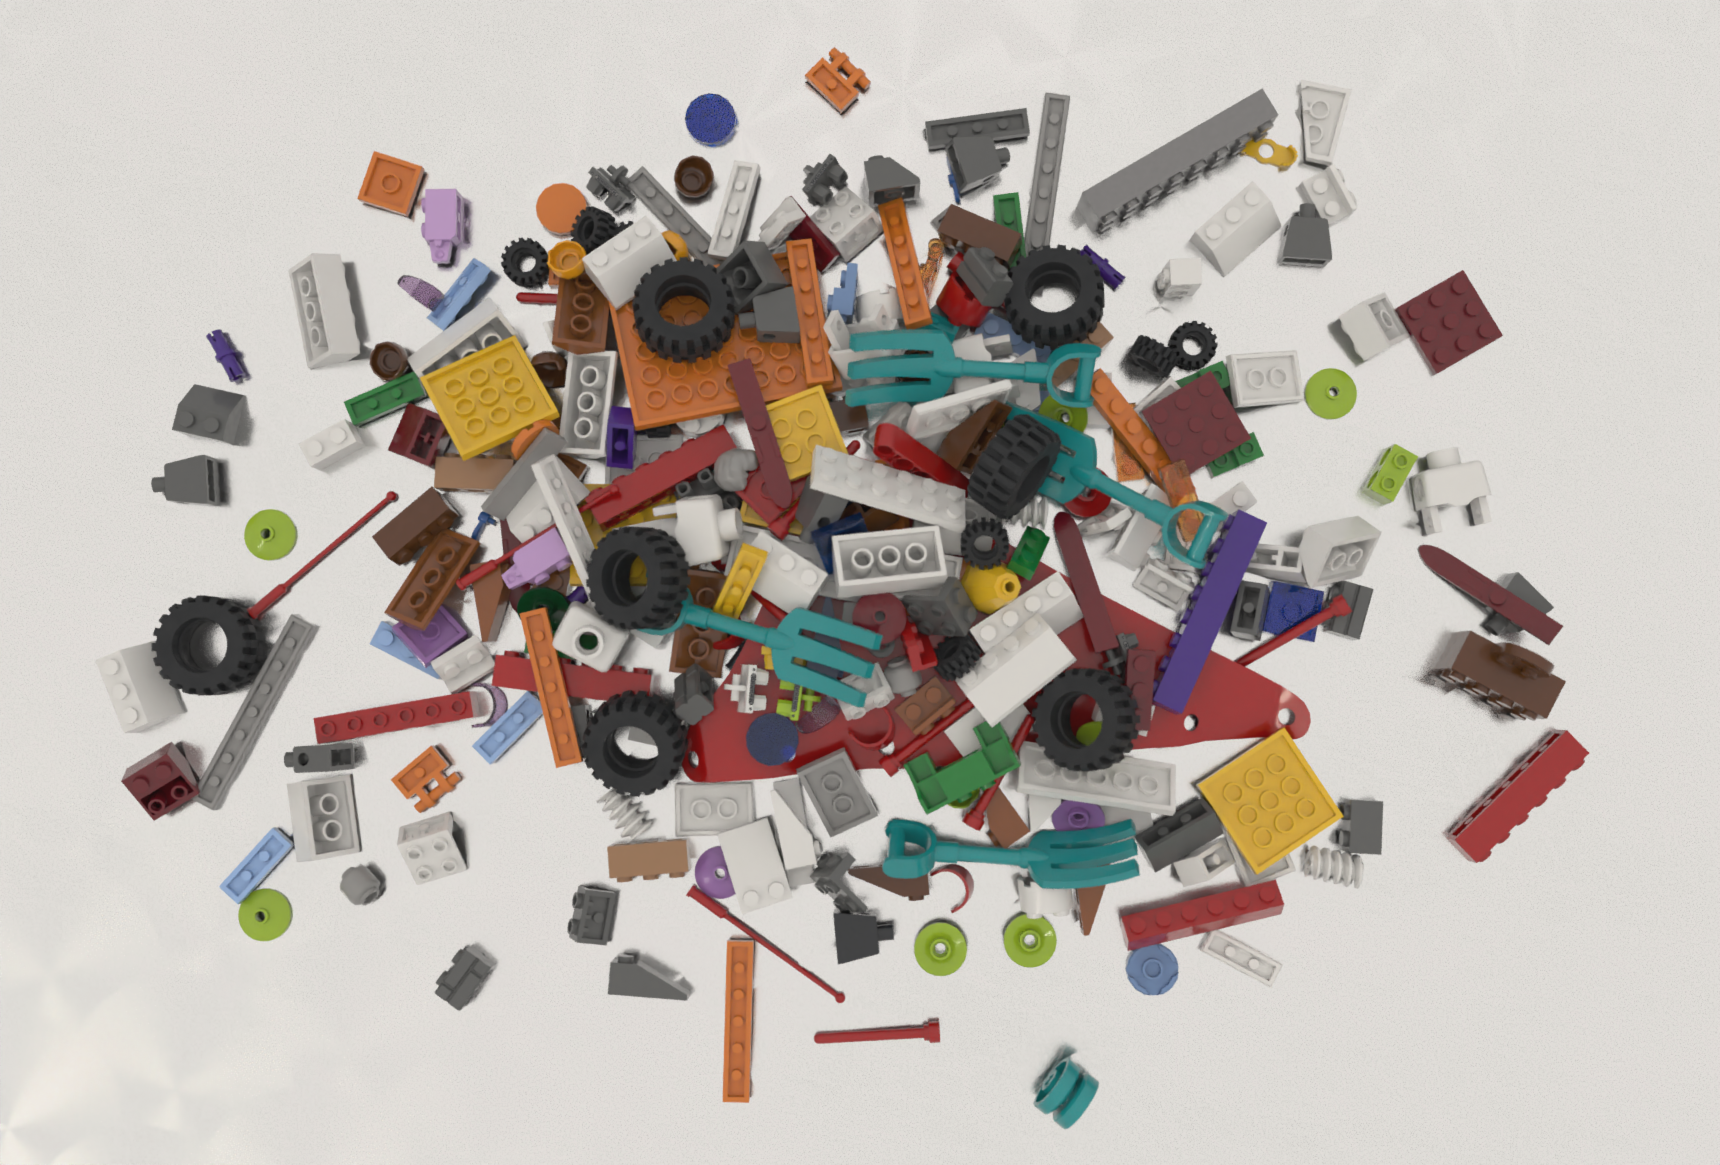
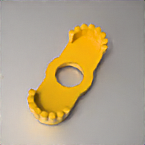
M1267 138L1256 143L1254 140H1251L1245 144L1246 148L1241 151L1244 155L1256 158L1260 163H1270L1281 168L1293 165L1298 157L1297 151H1295L1296 148L1292 145L1285 147ZM1261 145H1270L1273 148V155L1269 158L1262 157L1259 154V147Z

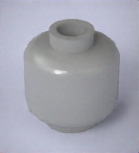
M899 656L888 661L884 675L892 693L901 694L902 697L915 694L917 692L916 688L922 683L920 671H912L907 656Z
M350 867L342 874L340 891L352 904L368 905L379 895L380 881L367 867Z

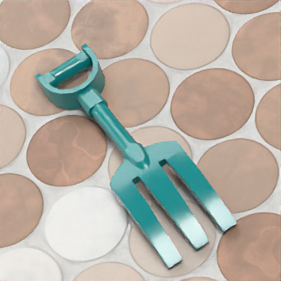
M902 329L850 334L849 348L854 352L907 349L932 351V354L895 355L848 362L847 376L852 380L876 377L930 378V380L885 383L846 390L845 404L849 407L888 402H929L942 398L950 388L953 378L980 377L1023 380V383L1046 384L1052 398L1060 404L1070 407L1088 408L1093 406L1094 398L1090 395L1096 358L1101 356L1102 349L1093 344H1065L1055 349L1047 358L1046 363L1030 361L1008 363L964 360L962 357H955L952 343L944 330ZM1079 358L1074 392L1060 390L1052 382L1055 369L1068 359Z
M1006 401L1005 404L1013 408L1006 419L1012 420L1016 415L1028 414L1059 435L1061 444L1076 452L1074 456L1060 450L1052 471L1065 477V480L1061 481L1048 475L1044 484L1038 489V492L1064 504L1077 498L1086 488L1096 489L1144 514L1146 519L1162 526L1163 542L1168 551L1178 560L1195 568L1203 569L1205 567L1206 561L1203 558L1220 521L1227 519V512L1211 503L1200 500L1187 502L1172 508L1156 499L1151 500L1103 475L1100 470L1096 469L1097 448L1093 437L1045 415ZM1193 509L1205 515L1189 550L1182 546L1177 537L1176 524L1183 511Z
M688 587L686 590L689 592L687 600L682 601L684 606L674 625L670 628L636 629L651 635L663 636L681 630L686 624H690L706 630L711 628L762 643L767 648L772 649V663L778 679L815 690L855 707H864L867 696L866 692L821 672L794 663V658L797 657L826 665L862 678H872L875 664L824 642L802 635V629L879 650L883 635L801 607L791 611L781 621L778 628H766L713 612V609L694 604Z
M1132 819L1085 830L1041 831L1031 840L1029 847H1021L1020 849L958 845V842L937 841L936 834L930 827L911 820H892L885 828L889 844L888 856L883 861L882 869L887 876L893 878H918L930 872L935 862L957 864V861L1019 866L1022 869H1028L1032 879L1043 889L1094 887L1140 876L1139 864L1135 858L1106 865L1138 855L1137 844L1133 838L1113 843L1136 835V827ZM905 842L917 844L923 847L926 852L916 856H904Z

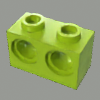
M1397 444L1387 447L1361 493L1383 505L1393 502L1418 456Z

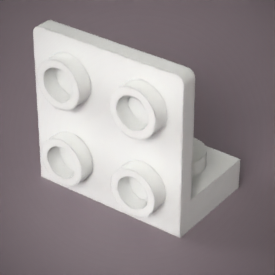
M844 187L827 205L824 204L810 216L821 232L839 251V256L846 263L883 232L882 223L876 212L848 187Z
M450 812L399 827L397 846L416 885L466 870V864L452 836L453 818Z

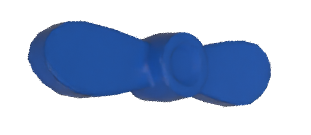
M947 156V166L950 173L948 181L949 185H953L955 200L958 203L961 202L960 195Z
M484 511L478 516L479 523L472 533V539L478 540L485 525L489 523L494 525L496 523V520L492 519V515Z

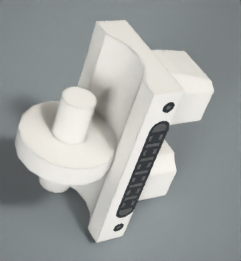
M742 665L741 675L733 674L732 685L724 684L725 690H732L731 701H738L737 712L753 713V711L766 709V696L754 694L755 684L767 685L768 671L757 668V665Z

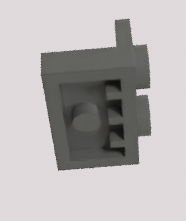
M578 886V890L574 893L572 899V907L574 908L573 918L569 920L567 927L569 938L576 943L607 946L616 893Z

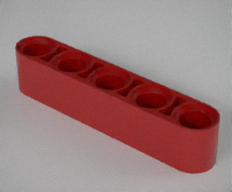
M882 423L876 427L873 453L894 469L965 490V498H968L967 488L970 484L969 479L959 470H956L896 425Z

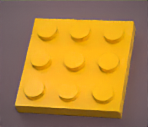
M822 385L766 405L790 482L811 474L812 455L816 445L848 454Z

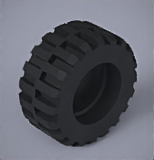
M1058 244L1057 248L1045 245L1042 250L1037 251L1035 248L1028 251L1026 258L1021 256L1016 261L1017 267L1012 266L1007 274L1014 284L1009 293L1005 294L1006 315L1008 322L1012 324V330L1016 335L1021 334L1023 341L1028 344L1033 341L1037 348L1043 349L1044 345L1050 346V350H1055L1058 346L1073 344L1076 340L1081 343L1087 339V332L1093 333L1096 330L1097 322L1101 321L1103 308L1105 307L1103 277L1100 275V269L1096 264H1092V258L1087 254L1081 256L1079 249L1072 247L1071 250H1068L1066 245ZM1050 283L1069 285L1079 294L1077 300L1070 307L1058 312L1042 311L1030 303V298L1034 292Z
M680 257V261L674 262L672 258L664 260V265L656 264L651 267V274L645 273L640 278L641 284L636 285L634 291L635 298H633V312L638 335L642 342H646L647 348L652 353L658 351V356L664 360H667L668 357L673 358L674 363H681L682 360L695 363L697 362L696 358L699 357L705 360L711 357V351L718 352L723 348V341L728 342L731 336V329L734 328L735 310L731 286L727 284V279L722 273L719 272L717 274L716 267L711 264L703 265V260L695 258L693 262L688 261V257ZM684 295L699 298L709 307V311L703 319L687 326L671 324L659 314L667 301Z
M1028 414L1014 416L991 439L987 448L979 457L978 463L975 464L973 474L969 479L970 484L967 488L970 498L1000 519H1010L1013 515H1017L1033 499L1056 463L1057 455L1061 450L1059 435Z
M620 527L618 530L610 531L606 537H602L597 543L598 549H593L590 558H592L591 563L587 564L586 572H589V579H586V586L590 588L591 593L588 595L590 601L596 604L594 606L595 610L599 615H603L602 618L607 623L613 624L617 628L628 630L658 628L663 626L664 623L672 621L675 617L674 614H678L684 606L682 601L687 600L689 594L686 590L687 585H690L691 577H688L687 570H690L689 562L684 560L686 554L683 548L677 547L678 541L673 536H668L667 532L651 527ZM638 556L643 560L647 570V586L640 600L634 596L629 581L631 566Z
M198 595L196 598L188 597L182 599V604H174L169 608V615L163 614L159 622L162 625L160 628H155L153 636H157L156 643H152V651L157 653V657L153 658L155 666L162 667L159 674L163 679H170L169 685L173 688L182 689L183 693L190 695H223L227 691H235L240 688V683H247L252 677L249 672L257 670L260 664L256 662L257 656H262L263 648H259L258 642L263 641L262 633H256L255 629L259 627L256 619H251L247 609L240 607L239 603L221 597ZM206 621H213L223 629L226 635L227 650L221 663L214 669L206 671L201 670L193 662L190 656L189 643L193 632L198 626Z
M1073 668L1056 676L1053 681H1050L1042 688L1044 693H1038L1035 699L1038 706L1033 708L1032 716L1036 718V724H1032L1033 732L1038 733L1039 737L1036 738L1038 746L1045 748L1043 754L1048 759H1055L1054 764L1061 768L1067 767L1069 771L1075 772L1107 769L1112 767L1113 764L1121 762L1125 757L1123 753H1130L1134 747L1131 741L1132 739H1137L1139 731L1135 730L1136 723H1140V715L1135 713V709L1139 706L1136 699L1131 700L1130 695L1133 692L1129 686H1121L1123 680L1118 676H1111L1110 672L1105 670ZM1083 694L1091 696L1096 701L1102 714L1101 731L1096 740L1090 745L1081 743L1075 737L1070 725L1071 709L1075 701Z
M630 690L624 691L621 696L619 694L611 696L608 701H604L599 706L583 734L582 754L584 756L587 755L584 760L587 768L594 770L592 776L596 780L601 779L604 782V787L610 789V787L617 789L616 793L621 795L629 792L631 797H639L641 792H644L645 795L654 794L656 789L662 790L676 776L688 748V740L686 739L688 734L685 725H681L682 720L672 711L674 706L670 702L663 703L660 701L661 697L656 694L653 697L647 696V691L639 690L637 694H634ZM625 726L636 727L645 731L654 740L658 755L647 760H638L627 756L618 748L614 740L613 731Z

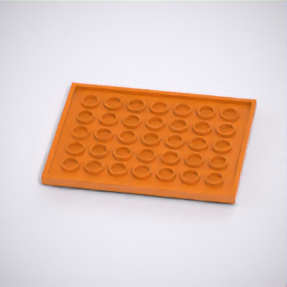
M787 252L772 254L788 283L785 288L792 287ZM684 295L667 301L659 314L671 324L687 326L703 319L708 313L709 307L699 298ZM633 299L618 310H615L609 302L636 431L742 410L727 365L748 358L751 359L765 405L813 388L807 387L801 343L757 341L756 328L740 329L738 315L734 314L735 323L734 328L731 329V336L728 342L723 341V348L720 351H711V357L705 360L702 357L696 358L697 362L689 363L688 360L674 363L671 357H668L667 360L660 358L658 351L652 353L647 348L646 342L641 341L635 324ZM823 309L824 321L826 322L825 313ZM827 336L828 346H829V349H830L831 343H830V340H829V338H828V336ZM832 359L831 366L834 383L833 385L822 386L825 394L842 391L843 387L839 371Z

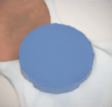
M1161 943L1132 950L1126 960L1125 970L1127 979L1137 991L1144 995L1165 994L1173 988L1178 979L1177 958L1169 948Z

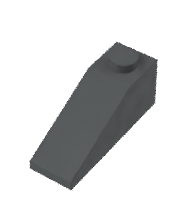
M618 955V959L614 958L610 962L608 995L687 1001L690 997L688 989L644 962L634 960L632 955Z

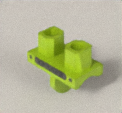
M781 680L780 689L794 691L793 701L778 699L776 713L790 717V720L798 721L801 700H805L804 711H812L813 701L821 702V697L814 696V690L809 688L806 689V695L802 694L803 686Z

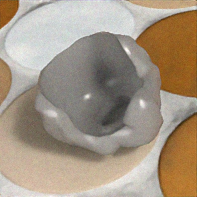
M733 448L722 453L714 464L715 474L713 477L716 484L725 491L744 490L747 485L748 472L757 469L759 466L756 452L750 449Z

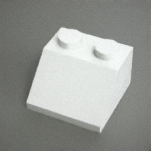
M1385 292L1361 302L1338 316L1343 331L1350 336L1356 353L1364 361L1410 337Z

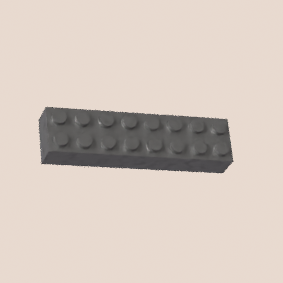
M1262 88L1083 191L1077 208L1091 232L1098 229L1102 232L1114 224L1113 220L1121 216L1124 219L1132 215L1136 211L1135 208L1141 204L1147 206L1158 199L1157 195L1163 191H1166V193L1172 192L1180 186L1179 182L1188 178L1190 181L1202 173L1201 169L1208 165L1211 168L1217 166L1224 161L1223 157L1227 154L1232 153V155H1236L1246 148L1245 144L1254 140L1256 143L1268 135L1267 131L1274 127L1273 122L1279 114Z

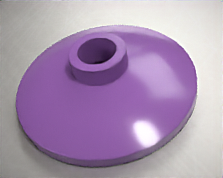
M1063 800L1060 806L1052 813V823L1056 831L1085 830L1104 826L1105 815L1102 808L1097 804Z
M721 846L706 850L699 857L695 866V879L699 888L706 895L717 899H725L735 895ZM716 869H723L725 876L718 878L715 875Z

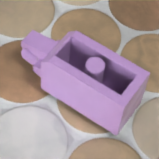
M425 189V197L421 201L422 211L425 213V223L421 225L422 237L430 244L431 258L434 263H450L452 246H457L462 241V195L457 189Z
M552 528L516 551L513 556L515 564L501 576L509 589H515L526 583L540 585L550 579L549 575L554 571H562L571 566L572 559L559 529Z

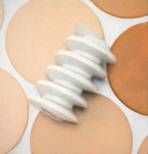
M1035 495L1024 509L1022 508L1017 515H1013L1011 518L1012 525H1015L1018 519L1021 518L1022 526L1025 527L1028 521L1031 520L1033 528H1036L1038 523L1042 522L1044 530L1049 509L1047 497H1042L1040 503H1038L1037 496ZM1001 519L1002 523H1005L1007 519Z
M613 788L596 802L597 804L606 802L602 811L612 810L608 819L610 821L618 819L614 827L615 829L625 828L621 833V837L630 836L628 844L646 831L652 821L643 822L642 819L646 815L645 811L636 813L640 804L630 805L633 797L616 793L617 789Z
M1312 846L1305 857L1304 876L1307 877L1309 871H1311L1313 880H1317L1321 873L1323 881L1327 882L1331 875L1333 876L1334 884H1338L1340 878H1343L1344 886L1347 887L1351 880H1354V888L1358 889L1362 882L1364 865L1360 855L1354 854L1350 856L1347 852L1340 854L1337 850H1333L1330 853L1327 848L1319 850L1317 846Z

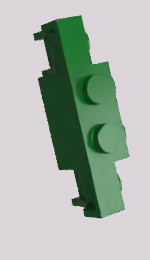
M1223 360L1175 381L1182 388L1211 371L1222 389L1230 387L1229 374ZM1254 432L1249 434L1250 440L1205 465L1211 479L1264 456Z
M984 721L973 727V731L982 747L939 770L936 768L928 752L903 765L926 815L955 800L961 803L973 796L972 791L978 788L984 791L996 784L995 779L1021 766L1022 763L1009 741L1010 738L1001 722L991 727L987 721Z

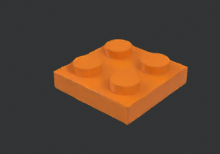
M374 151L357 199L360 202L408 217L425 169L420 165Z

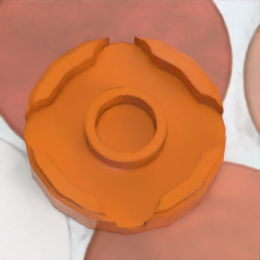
M566 183L553 184L545 188L538 197L536 204L537 217L541 224L551 233L558 235L571 234V231H574L572 224L577 223L575 218L577 215L581 216L580 211L582 209L586 210L587 202L581 191L573 185Z
M546 419L535 421L532 423L534 427L529 430L525 428L517 435L511 446V452L517 461L544 428L559 435V429L552 421Z

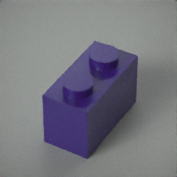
M611 406L607 422L606 467L633 469L637 451V431L635 430L631 408Z

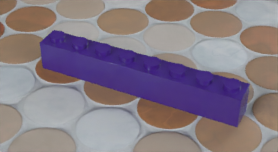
M1240 509L1232 513V515L1228 514L1227 519L1222 525V528L1225 529L1222 538L1218 537L1211 551L1214 552L1211 562H1206L1205 567L1201 571V575L1204 578L1200 585L1196 584L1194 591L1191 593L1190 598L1193 599L1190 609L1185 608L1179 621L1183 623L1179 633L1175 631L1169 642V646L1172 647L1168 656L1164 655L1159 664L1158 670L1161 673L1158 680L1154 679L1152 704L1175 715L1183 713L1267 522Z

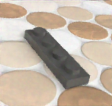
M1027 108L925 121L928 149L946 147L954 137L990 136L995 141L1030 135Z

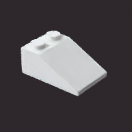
M767 817L717 833L742 915L793 898Z

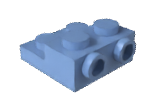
M847 262V271H841V288L834 287L833 295H828L827 316H829L831 311L839 310L845 325L853 324L858 283L857 263Z

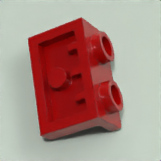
M906 615V624L900 637L912 671L915 672L937 666L938 661L928 635H924L920 631L917 632L915 623H909Z

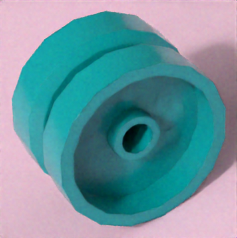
M1068 1057L1058 1063L1040 1087L1033 1103L1044 1114L1053 1112V1121L1064 1130L1070 1128L1082 1116L1093 1100L1099 1086V1081L1088 1072L1079 1075V1065Z

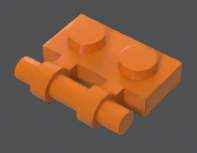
M834 47L828 53L834 61L829 64L822 57L805 74V79L842 113L859 96V92L854 86L859 84L866 90L871 85V81L865 76L866 73L861 68L857 69L849 61L848 55L844 52L841 53ZM839 69H844L850 77L846 80L838 72Z
M432 745L395 775L391 781L407 800L417 794L421 800L414 807L419 813H422L426 808H432L437 803L436 800L445 792H451L455 788L454 785L461 780V777L455 771L448 777L442 773L450 765ZM435 779L439 785L432 791L427 792L424 787Z

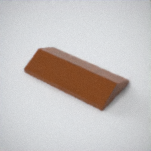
M585 269L576 278H559L552 345L576 355L605 352L609 301L587 275Z
M442 530L428 544L384 613L411 629L425 631L481 543L454 531Z
M687 570L688 577H691L690 585H687L691 592L694 604L712 609L727 576L722 572L712 570ZM681 611L677 614L676 622L681 614ZM686 624L681 630L675 631L669 672L686 673V669L695 663L700 665L712 677L721 678L725 650L714 649L713 643L726 639L728 633L711 628L706 630L690 624Z

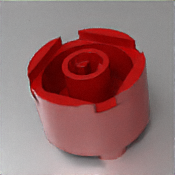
M955 269L939 294L936 305L948 315V321L955 326L964 324L979 328L992 306H982L956 272L957 269Z

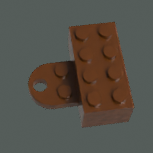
M1471 630L1453 632L1434 668L1441 672L1440 677L1452 683L1460 682L1465 685L1463 689L1477 696L1480 693L1488 697V703L1498 708L1505 706L1512 710L1510 713L1512 716L1524 721L1526 718L1532 721L1547 719L1566 683L1565 680L1552 674L1555 667L1554 664L1541 655L1516 644L1508 642L1494 643Z

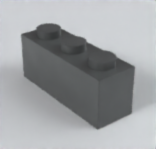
M1202 797L1174 813L1173 816L1167 817L1134 837L1144 858L1156 873L1224 833L1215 812Z

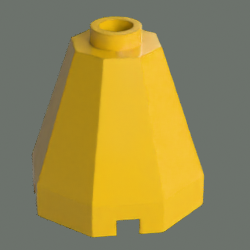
M1001 562V565L997 567L994 563L993 569L989 570L988 565H984V570H979L978 564H976L975 568L970 566V564L967 565L961 584L976 610L984 614H992L1017 598L1021 586L1016 574L1006 568L1007 564Z

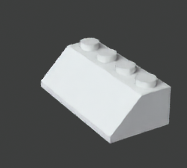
M312 253L288 270L308 369L349 361L360 354V341L356 334L355 316L351 309L350 291L346 285L345 266L342 264L341 255Z
M489 297L408 357L407 360L413 371L420 378L513 335L516 336L522 348L527 345Z
M605 351L582 355L569 352L559 435L564 437L567 443L559 453L577 458L596 459L606 456L607 422L613 402L618 352Z
M939 525L832 536L833 568L837 598L943 587L945 584L947 571Z
M1057 571L1016 598L1013 602L969 629L968 633L984 656L1037 612L1056 635L1082 619L1083 614L1074 594Z
M1037 612L981 657L979 661H976V666L974 668L970 667L968 674L963 673V677L960 679L956 677L955 681L989 725L994 727L1073 664L1076 659Z

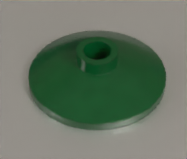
M536 587L522 594L517 604V613L520 618V613L546 607L552 630L555 631L559 627L569 604L566 598L558 591L547 587Z

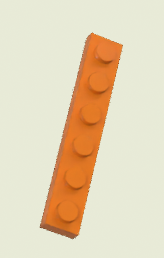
M903 198L880 204L878 209L905 326L907 329H917L933 324Z
M812 239L786 241L790 278L794 289L800 327V343L807 387L833 385L834 378L831 359L828 353L827 334L823 328L825 321Z
M1101 368L1097 369L1093 374L1090 394L1094 398L1093 405L1159 488L1175 501L1174 506L1180 505L1196 489L1187 476L1183 479L1180 478L1157 438Z
M544 607L520 613L555 766L559 768L583 762L558 652L552 644L554 635L548 610Z
M727 940L723 1102L749 1103L754 940Z

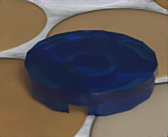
M708 93L700 95L691 101L686 110L685 122L687 130L694 140L703 145H718L731 137L736 126V116L733 106L726 98L719 94Z
M768 713L756 718L749 726L746 734V745L751 756L759 763L768 766L787 762L796 753L799 744L798 731L794 723L786 716L777 713Z

